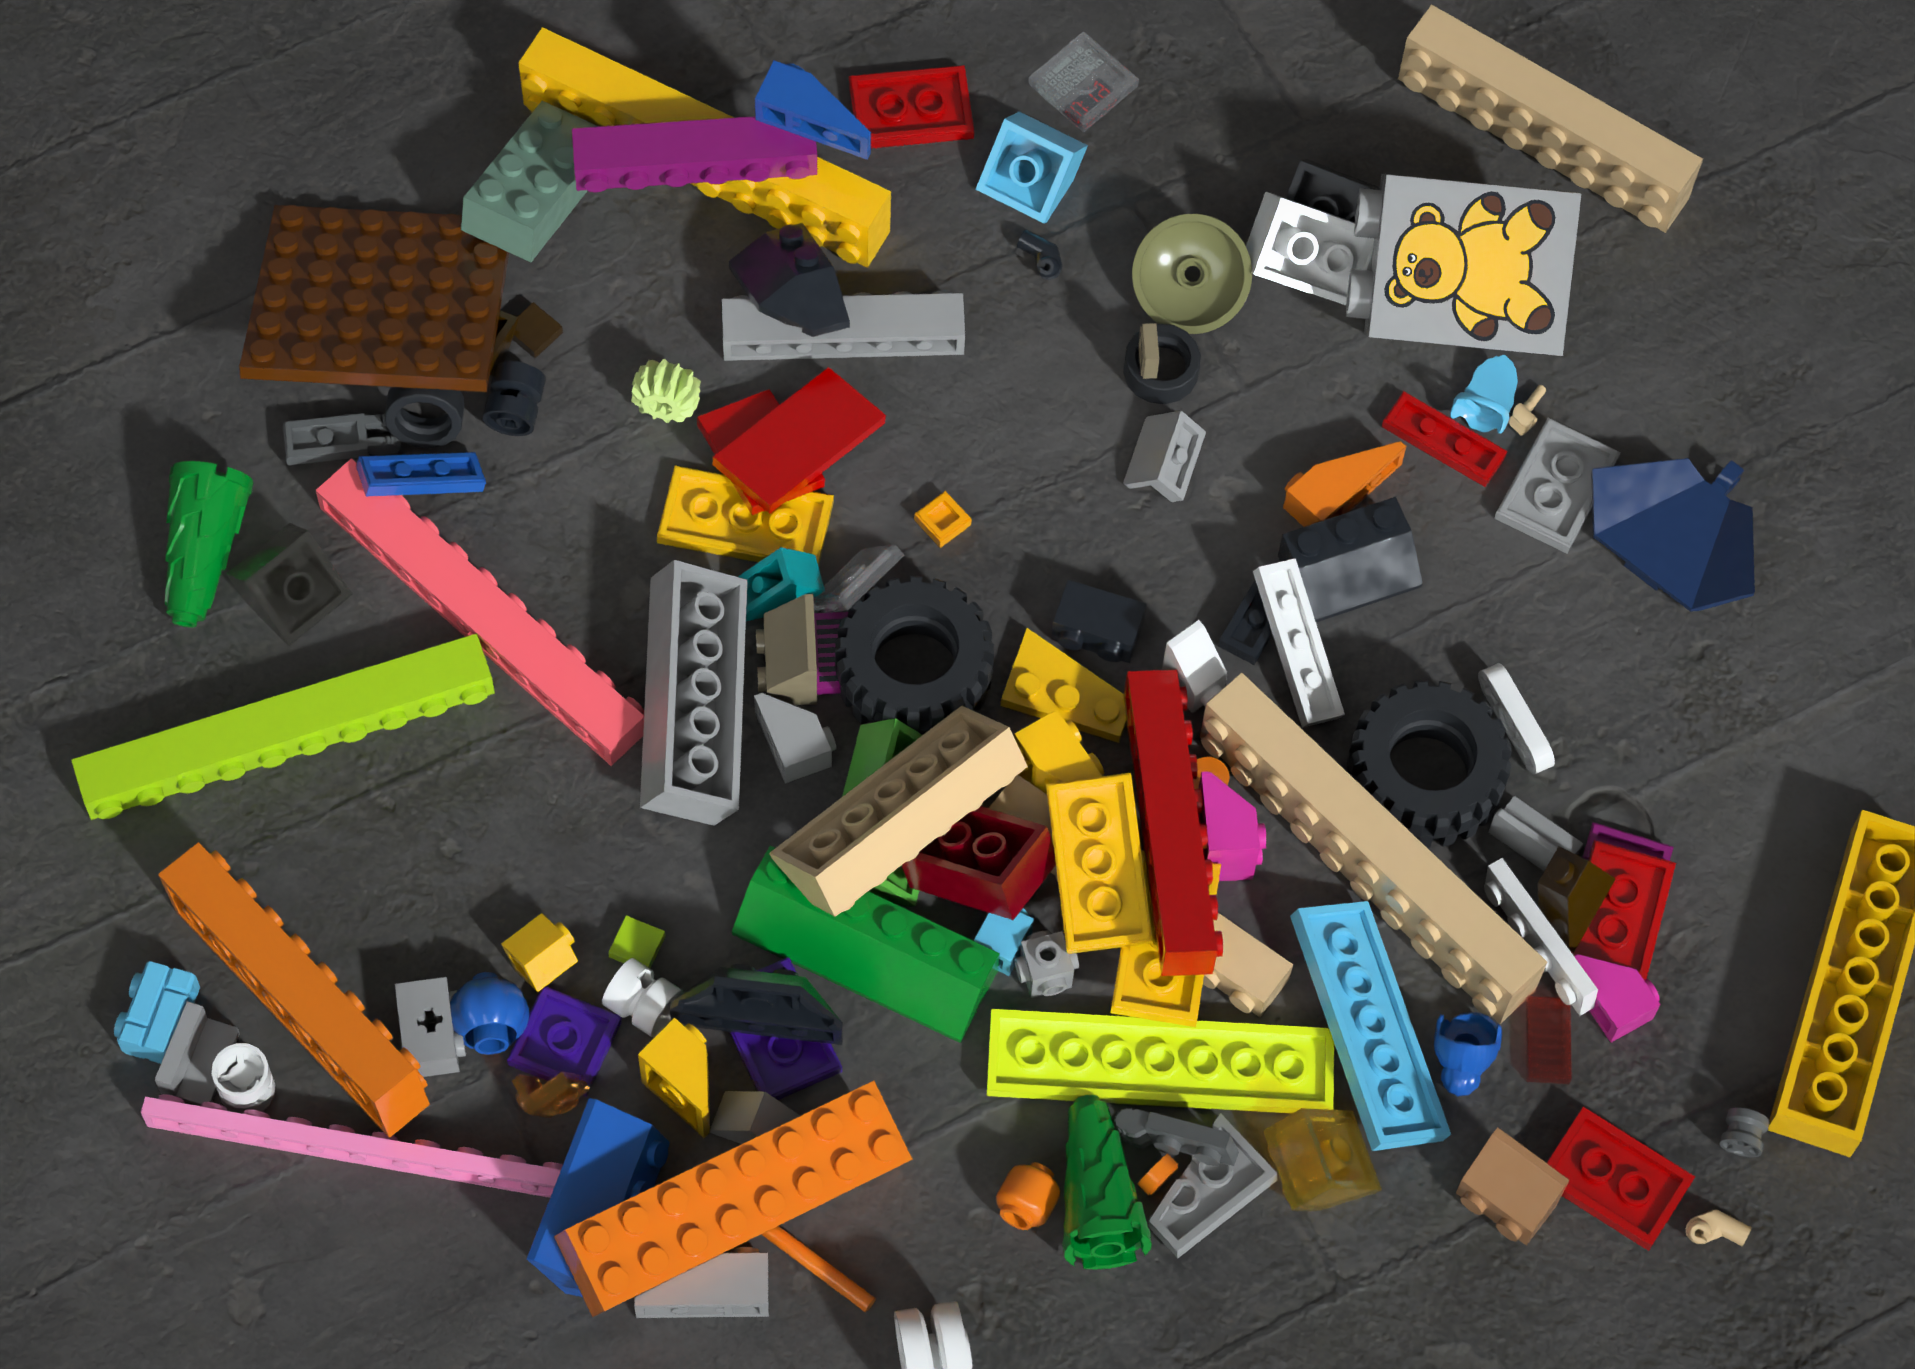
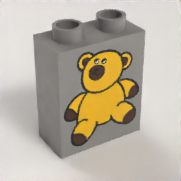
M1381 174L1379 190L1360 188L1358 193L1354 236L1374 238L1371 271L1350 270L1346 299V317L1365 319L1364 334L1373 338L1563 356L1581 194Z

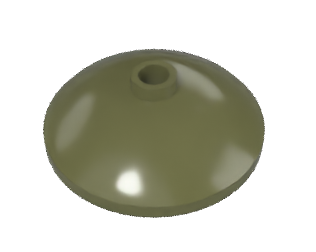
M1183 214L1161 222L1142 240L1133 262V287L1144 311L1158 324L1175 325L1189 334L1206 333L1229 322L1243 307L1251 288L1252 265L1244 242L1227 224L1207 215ZM1189 266H1196L1200 270V277L1197 281L1191 282L1186 279L1185 270Z

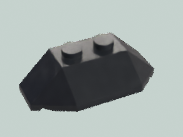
M803 223L785 225L780 229L763 233L729 261V269L759 312L786 325L802 328V332L811 337L850 327L849 316L834 266Z
M734 964L730 968L719 967L674 999L670 1004L671 1020L676 1018L684 1026L689 1023L696 1028L836 1045H842L843 1022L806 977L799 976L798 973L787 969H777L773 973L756 971L754 967L745 964Z

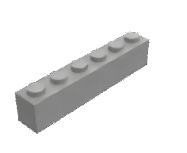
M942 290L932 294H912L902 291L892 295H872L861 292L852 296H843L850 320V327L815 337L803 333L802 328L786 325L759 312L749 296L740 295L732 299H722L724 361L964 355L965 323L963 293H952Z

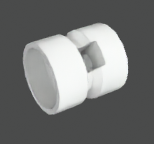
M631 958L623 964L609 983L602 999V1005L620 1017L625 1018L631 1015L634 1026L649 1036L655 1037L670 1022V1004L674 999L683 994V990L665 978L655 980L653 970L636 959Z
M236 1043L225 1047L217 1054L212 1064L211 1074L223 1105L230 1112L241 1114L247 1109L258 1111L266 1109L275 1096L276 1085L266 1057L259 1048L248 1043Z

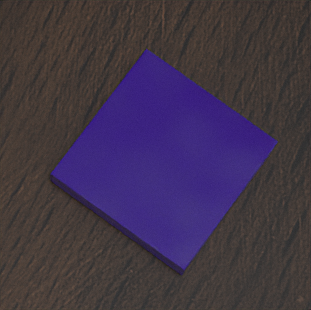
M545 986L540 990L529 1013V1021L525 1031L516 1040L507 1059L508 1065L587 1097L622 1023V1017Z

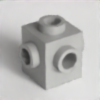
M1039 931L1029 935L1025 941H1021L1019 957L1014 958L1020 983L1026 982L1030 998L1042 995L1052 996L1072 988L1074 969L1079 968L1077 953H1067L1062 931L1053 934L1050 931Z

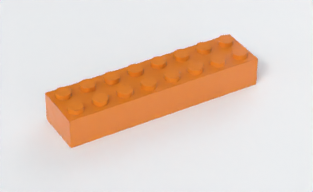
M198 842L158 874L176 913L389 1138L392 1137L430 1105L424 1091L428 1084L418 1071L421 1068L420 1064L405 1047L400 1051L390 1042L393 1039L391 1033L380 1020L376 1018L371 1022L362 1013L366 1009L352 991L348 990L343 993L335 985L338 979L324 962L321 961L316 965L308 957L311 951L296 933L289 937L283 931V921L269 905L264 909L255 901L258 898L257 894L243 878L235 881L228 873L231 871V868L221 854L216 850L209 853Z
M872 1081L569 1227L555 1235L554 1238L592 1317L913 1159L875 1081Z

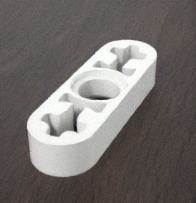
M1497 663L1479 671L1478 679L1481 689L1497 718L1501 719L1509 739L1531 774H1537L1554 766L1555 759L1550 744L1506 668L1502 664Z

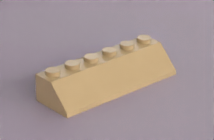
M961 706L770 852V855L812 905L836 917L841 912L850 909L855 901L870 889L882 884L887 879V876L902 864L914 859L919 854V851L934 839L946 834L951 829V826L966 814L978 809L983 801L998 789L1010 784L1015 776L1028 766L1010 727Z

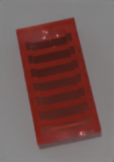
M1527 997V1082L1570 1084L1572 1080L1571 1004L1566 1005L1561 998Z

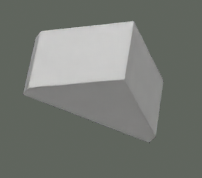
M725 1091L710 1128V1133L743 1144L800 1115L766 1092Z

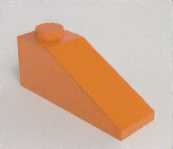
M1399 441L1316 464L1305 474L1299 472L1291 478L1285 487L1286 496L1283 508L1303 527L1348 513L1402 465L1407 446Z

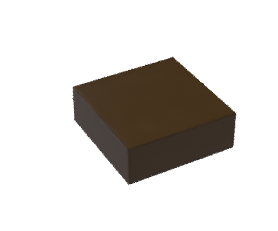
M533 302L518 316V324L512 340L532 357L536 358L563 333L562 325Z

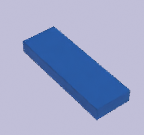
M476 452L359 456L356 464L366 497L483 492L486 484Z

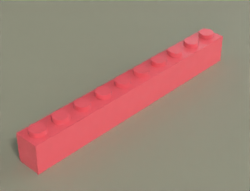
M352 458L316 489L319 506L323 512L462 635L467 637L477 633L483 653L610 766L643 737L644 709L632 697L628 696L625 699L614 690L616 689L615 684L604 672L598 670L595 673L585 664L584 656L577 648L571 644L564 646L556 639L555 631L546 621L541 618L536 621L526 612L527 608L515 594L509 593L506 595L498 588L496 579L488 570L483 567L479 569L474 567L468 561L469 558L466 552L457 543L452 541L448 544L439 536L440 532L434 523L425 516L421 518L416 516L410 510L409 503L402 495L366 497L356 468L357 463Z

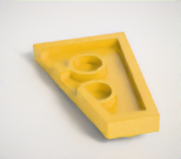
M1026 629L1001 698V706L1038 718H1043L1058 710L1065 721L1070 719L1078 730L1118 743L1127 722L1123 693L1030 629Z

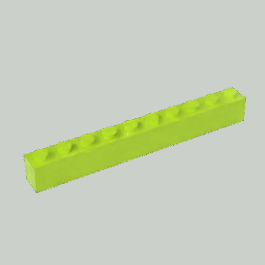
M476 633L71 759L90 819H110L120 815L123 810L134 806H152L161 802L166 796L179 792L193 793L202 789L205 784L217 780H235L243 776L246 771L262 766L264 768L276 767L284 763L287 758L300 754L314 755L325 750L327 746L338 742H356L363 739L367 733L383 728L386 730L397 729L404 726L409 720L421 716L435 717L456 705L480 703L488 695L495 694L493 680Z

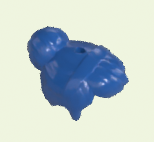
M1478 1012L1462 1013L1455 1016L1451 1021L1444 1019V1015H1440L1435 1028L1434 1050L1440 1064L1443 1066L1441 1081L1447 1092L1457 1097L1468 1096L1478 1088L1481 1074L1490 1067L1497 1057L1498 1051L1501 1048L1502 1027L1499 1024L1496 1025L1488 1015Z

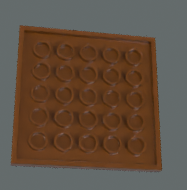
M274 205L239 365L240 379L487 392L509 252L462 231V215Z

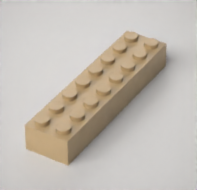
M1433 5L1429 7L1407 37L1398 80L1403 82L1410 90L1421 92L1435 100L1443 109L1451 112L1454 111L1468 119L1476 128L1489 131L1504 140L1509 147L1522 150L1536 158L1544 167L1555 169L1569 177L1577 186L1590 189L1604 197L1610 205L1623 208L1637 216L1645 225L1656 227L1666 233L1689 200L1703 160L1701 157Z

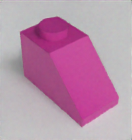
M1578 954L1574 956L1598 989L1594 1008L1589 1011L1611 1043L1654 1019L1661 1005L1659 1003V994L1653 983L1648 979L1644 980L1637 969Z

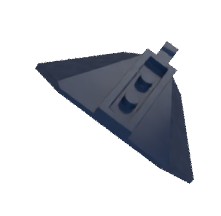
M1688 458L1592 469L1593 536L1626 562L1624 567L1657 591L1659 588L1690 612L1701 611L1754 596L1753 507L1726 497L1741 479L1739 477L1744 471L1743 468L1731 460L1712 484L1703 479Z

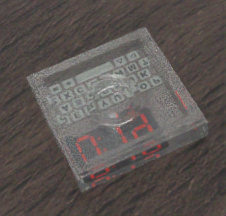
M1083 31L1029 77L1028 85L1084 133L1136 89L1139 79Z
M896 544L862 549L824 585L825 591L813 598L814 611L816 613H830L849 610L905 555Z

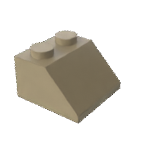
M805 594L764 613V629H756L757 654H765L766 667H757L758 692H767V695L791 705L817 704L813 594Z

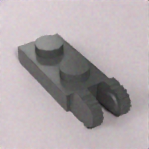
M364 413L283 423L287 465L358 458L359 456H369V454L385 456L401 451L400 440L396 437L367 438V432L374 434L390 432L385 424V414L365 416Z
M1127 1107L1124 1110L1121 1109L1120 1112H1117L1118 1115L1115 1116V1126L1121 1133L1122 1139L1126 1144L1129 1143L1130 1146L1134 1145V1147L1143 1149L1154 1144L1155 1148L1166 1154L1178 1155L1179 1152L1194 1155L1198 1161L1211 1166H1218L1219 1163L1234 1166L1239 1154L1229 1132L1153 1112L1149 1113L1138 1109L1132 1110V1108L1127 1109Z

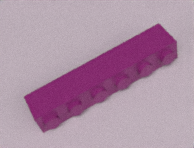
M755 116L572 128L577 191L602 192L612 188L639 190L647 186L668 185L671 187H681L688 183L708 182L710 184H723L733 180L760 182L768 178L789 177L791 179H802L809 175H817L816 141L757 121Z

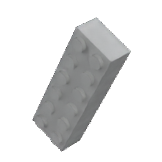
M673 560L651 577L640 808L713 826L739 810L747 579Z

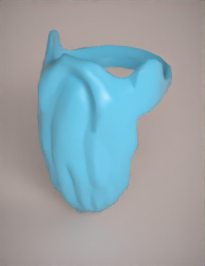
M1506 355L1489 358L1478 366L1470 384L1465 388V392L1458 393L1454 398L1450 417L1453 419L1459 416L1464 417L1469 427L1485 433L1497 429L1498 433L1501 434L1509 421V412L1514 404V395L1518 384L1514 363Z

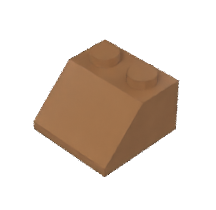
M1497 1127L1462 1178L1456 1194L1461 1197L1462 1204L1468 1210L1477 1215H1482L1483 1213L1494 1221L1497 1230L1511 1241L1516 1242L1519 1240L1527 1246L1556 1208L1569 1179Z

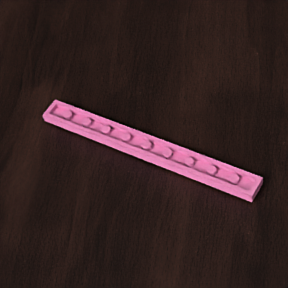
M167 1094L159 1095L158 1099L145 1097L141 1111L147 1127L549 1198L552 1195L563 1166L554 1162H545L543 1166L526 1164L525 1159L514 1155H501L500 1159L483 1156L481 1151L469 1147H459L457 1151L440 1149L441 1146L429 1140L419 1139L415 1140L414 1144L398 1141V1138L394 1135L389 1138L384 1132H373L372 1136L355 1134L352 1128L337 1124L330 1125L329 1129L312 1126L310 1121L298 1117H288L286 1121L270 1119L268 1114L252 1109L244 1110L243 1114L227 1111L225 1106L213 1102H203L201 1106L185 1104V1101L179 1097Z

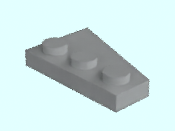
M1221 1113L1214 1122L1213 1128L1230 1133L1239 1152L1235 1165L1219 1163L1218 1166H1211L1198 1161L1192 1155V1161L1180 1179H1176L1149 1220V1228L1177 1258L1186 1253L1278 1180L1277 1172Z

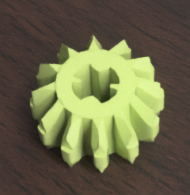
M663 359L660 363L655 360H648L647 364L640 366L638 372L635 373L632 382L631 402L639 406V412L652 415L653 420L660 418L666 423H669L672 419L677 422H683L686 417L692 416L693 411L698 406L701 381L693 376L691 369H683L679 363L671 364L666 359Z

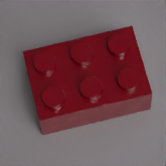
M980 806L952 825L946 834L937 837L920 850L914 859L902 864V868L910 888L1014 920L1056 866L1054 846L1047 826Z

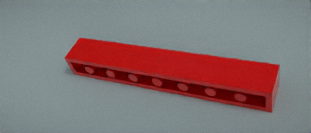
M1177 670L1127 671L1123 697L1161 976L1213 974L1216 957L1223 956V936L1221 931H1215L1214 921H1217L1218 918L1217 896L1209 894L1208 885H1211L1213 881V867L1211 859H1204L1203 849H1207L1208 844L1206 824H1199L1198 814H1202L1203 800L1201 789H1194L1193 779H1197L1198 767L1196 754H1189L1188 745H1192L1191 720H1184L1183 711H1187L1188 705L1186 686H1179Z

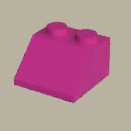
M1210 771L1201 772L1198 789H1201L1203 807L1202 814H1198L1199 824H1206L1208 834L1207 849H1203L1204 859H1211L1213 863L1221 864L1219 881L1253 880L1256 865H1262V849H1266L1265 824L1257 822V812L1254 806Z

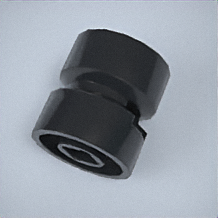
M505 361L497 364L490 386L492 393L487 397L483 413V422L486 426L501 434L510 436H526L534 431L539 407L537 404L541 402L546 382L543 372L534 366L517 361Z

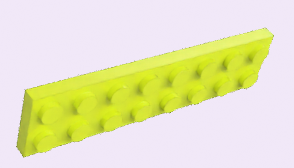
M991 1009L987 1096L1075 1101L1080 1096L1095 1095L1100 1098V1101L1117 1104L1332 1116L1334 1041L1329 1028L1214 1021H1197L1196 1027L1126 1016Z

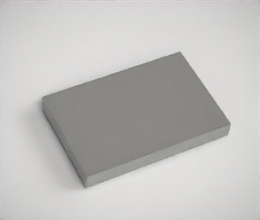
M1547 418L1501 502L1494 519L1568 554L1592 509V469L1615 466L1621 452Z

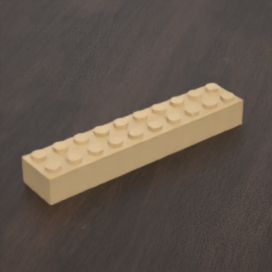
M1243 673L1239 674L1206 704L1200 733L1201 742L1206 751L1215 758L1221 757L1231 767L1233 776L1242 785H1250L1260 795L1262 803L1271 813L1275 815L1280 814L1290 823V828L1294 835L1304 843L1310 842L1320 852V857L1328 868L1334 872L1340 871L1350 881L1351 888L1361 899L1365 901L1370 900L1381 910L1380 913L1384 921L1395 930L1400 928L1411 939V944L1416 952L1425 959L1431 958L1442 969L1441 972L1444 978L1453 987H1461L1473 998L1472 1002L1480 1013L1486 1014L1489 1017L1492 1016L1501 1024L1536 991L1547 961Z

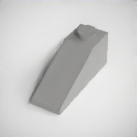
M740 1247L734 1249L733 1253H723L634 1297L636 1318L769 1317L768 1253H759V1249L753 1247Z

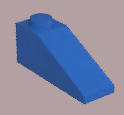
M773 60L755 97L756 120L868 160L871 154V132L811 73L806 72L795 64H783Z

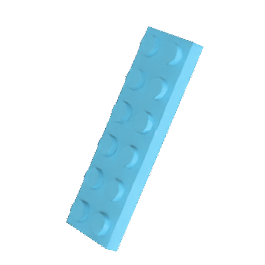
M1363 901L1298 908L1290 917L1371 1150L1377 1151L1444 1141L1451 1135L1369 902Z

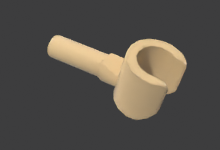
M1538 385L1523 404L1519 403L1516 405L1512 413L1513 415L1509 418V425L1520 435L1526 434L1537 422V418L1531 411L1546 392V388L1543 385Z

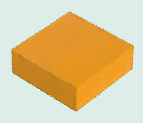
M946 491L914 514V521L939 548L971 526L972 522L970 516Z

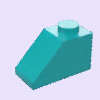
M782 547L738 576L747 579L746 621L763 618L764 613L802 595L813 594L814 599L825 591L816 556Z

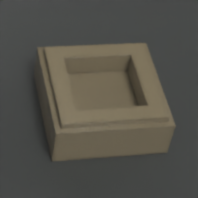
M1156 323L1142 324L1138 340L1140 373L1143 379L1157 378L1159 366Z

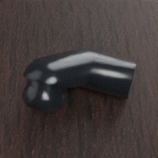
M1024 230L1018 240L1017 248L1035 257L1037 271L1043 279L1053 280L1057 278L1063 267L1057 245L1030 231Z

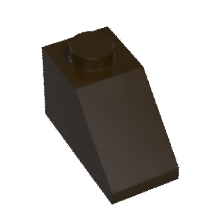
M1558 846L1538 881V905L1567 948L1574 953L1613 885L1615 878L1590 861Z

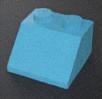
M1017 112L1004 119L976 190L1045 224L1072 184L1088 145L1026 114Z

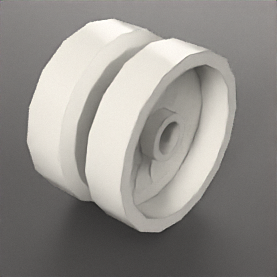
M956 1301L934 1304L930 1315L931 1334H928L924 1316L917 1308L894 1311L901 1369H972L968 1335L963 1326L960 1309Z

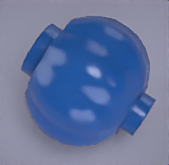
M483 972L475 975L471 981H468L457 990L450 1001L454 1032L463 1036L466 1047L475 1049L476 1052L492 1055L505 1051L508 1046L512 1045L523 1034L529 1021V1007L519 987L509 980L499 979L495 973Z

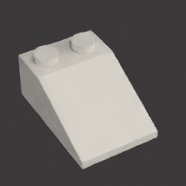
M1265 192L1246 248L1251 259L1252 274L1346 305L1350 270L1371 271L1374 238L1355 237L1354 222Z

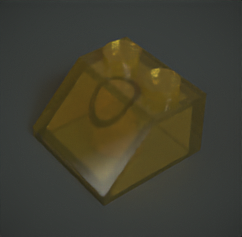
M1301 1108L1263 1130L1268 1143L1269 1156L1276 1165L1283 1185L1282 1191L1290 1204L1291 1210L1319 1211L1372 1195L1382 1190L1353 1111Z

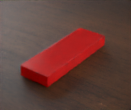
M1403 391L1382 423V428L1484 487L1487 486L1507 455V450Z

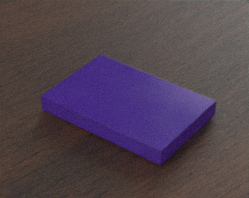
M789 957L757 970L773 973L777 969H787L796 972ZM729 1032L756 1091L766 1092L777 1100L842 1072V1065L831 1044Z

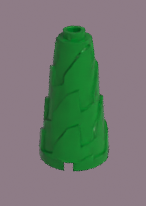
M200 461L177 462L173 464V467L171 466L169 474L170 489L166 523H170L165 558V561L168 562L165 605L167 606L166 613L173 617L172 623L182 627H196L197 622L204 621L208 609H211L222 570H226L235 533L239 534L248 498L252 494L254 484L250 476L239 470L227 467L226 474L216 471L217 464Z
M1095 1095L1080 1096L1075 1099L1074 1104L1068 1109L1067 1169L1064 1185L1065 1219L1062 1242L1064 1257L1073 1266H1075V1256L1082 1258L1083 1269L1121 1267L1137 1261L1135 1251L1139 1248L1142 1249L1144 1257L1148 1254L1152 1246L1151 1232L1147 1225L1142 1202H1138L1135 1185L1129 1177L1119 1131L1114 1128L1107 1103L1100 1101V1098Z

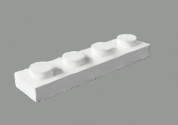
M1296 559L1258 567L1253 571L1302 728L1341 718L1345 713Z
M1503 858L1488 865L1484 885L1488 899L1494 906H1501L1508 916L1509 926L1547 961L1544 972L1548 971L1556 982L1555 988L1561 1000L1566 1005L1571 1004L1579 1016L1593 1009L1598 992L1597 987Z

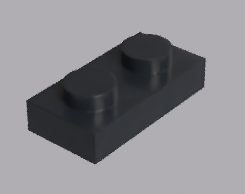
M1256 580L1253 582L1218 643V647L1252 665H1255L1273 635Z

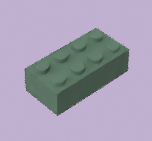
M541 101L463 197L461 230L526 261L532 262L587 192V190L577 191L572 128L599 126L545 101Z

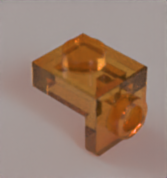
M563 1071L543 1086L537 1077L518 1074L512 1079V1083L517 1090L516 1100L520 1107L530 1115L552 1118L556 1114H563L572 1110L578 1105V1098L590 1090L583 1075Z

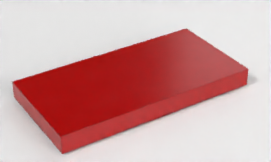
M828 367L715 454L712 465L765 511L771 514L884 425L886 415Z

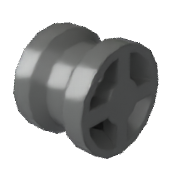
M1746 1108L1729 1109L1725 1119L1728 1129L1721 1135L1720 1146L1732 1154L1743 1157L1761 1156L1764 1148L1761 1138L1762 1134L1768 1131L1769 1119L1754 1110Z

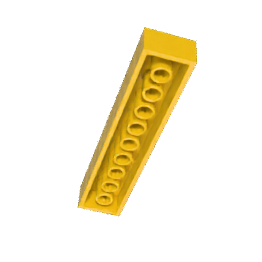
M543 27L519 61L523 103L531 112L535 110L541 101H545L599 127L734 118ZM817 157V175H809L802 179L779 177L768 178L760 182L733 180L723 184H710L708 182L690 183L698 187L702 193L709 197H719L732 203L736 209L745 214L753 213L766 219L776 229H780L785 225L803 223L819 247L822 246L837 253L841 259L851 264L858 263L868 268L890 233L891 191Z

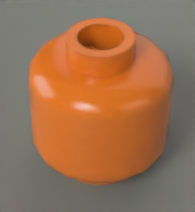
M1034 1162L1031 1165H1016L1009 1171L996 1195L1000 1216L1005 1222L1021 1230L1040 1227L1047 1222L1060 1198V1187L1053 1179L1054 1174L1048 1167Z

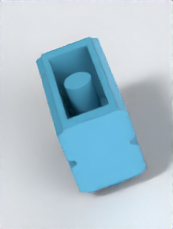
M151 961L146 962L142 974L135 973L129 988V997L133 998L127 1013L122 1011L119 1014L114 1027V1036L118 1037L117 1042L122 1052L138 1058H146L156 1063H162L186 1002L195 1003L200 985L196 975L176 968L171 969L168 966Z

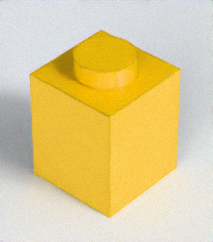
M542 913L501 943L514 970L537 992L578 962L570 946L575 942L571 933L561 922L554 925Z

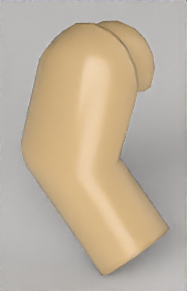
M1711 1210L1690 1219L1686 1225V1235L1696 1244H1705L1717 1238L1725 1237L1743 1246L1752 1227L1719 1210Z

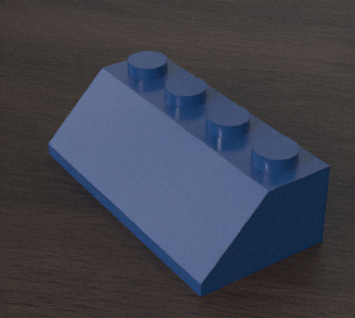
M589 1098L527 1260L565 1294L583 1297L554 1236L654 1187L660 1168L667 1160L670 1142L652 1124L599 1100Z

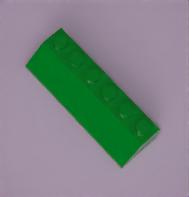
M770 845L750 880L732 929V935L782 959L789 957L793 964L961 1043L998 972L1000 953L869 891L857 899L850 909L834 917L809 902L774 862L770 852L775 847Z

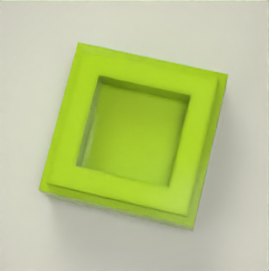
M626 915L609 950V957L622 963L634 958L650 969L666 937L665 931Z

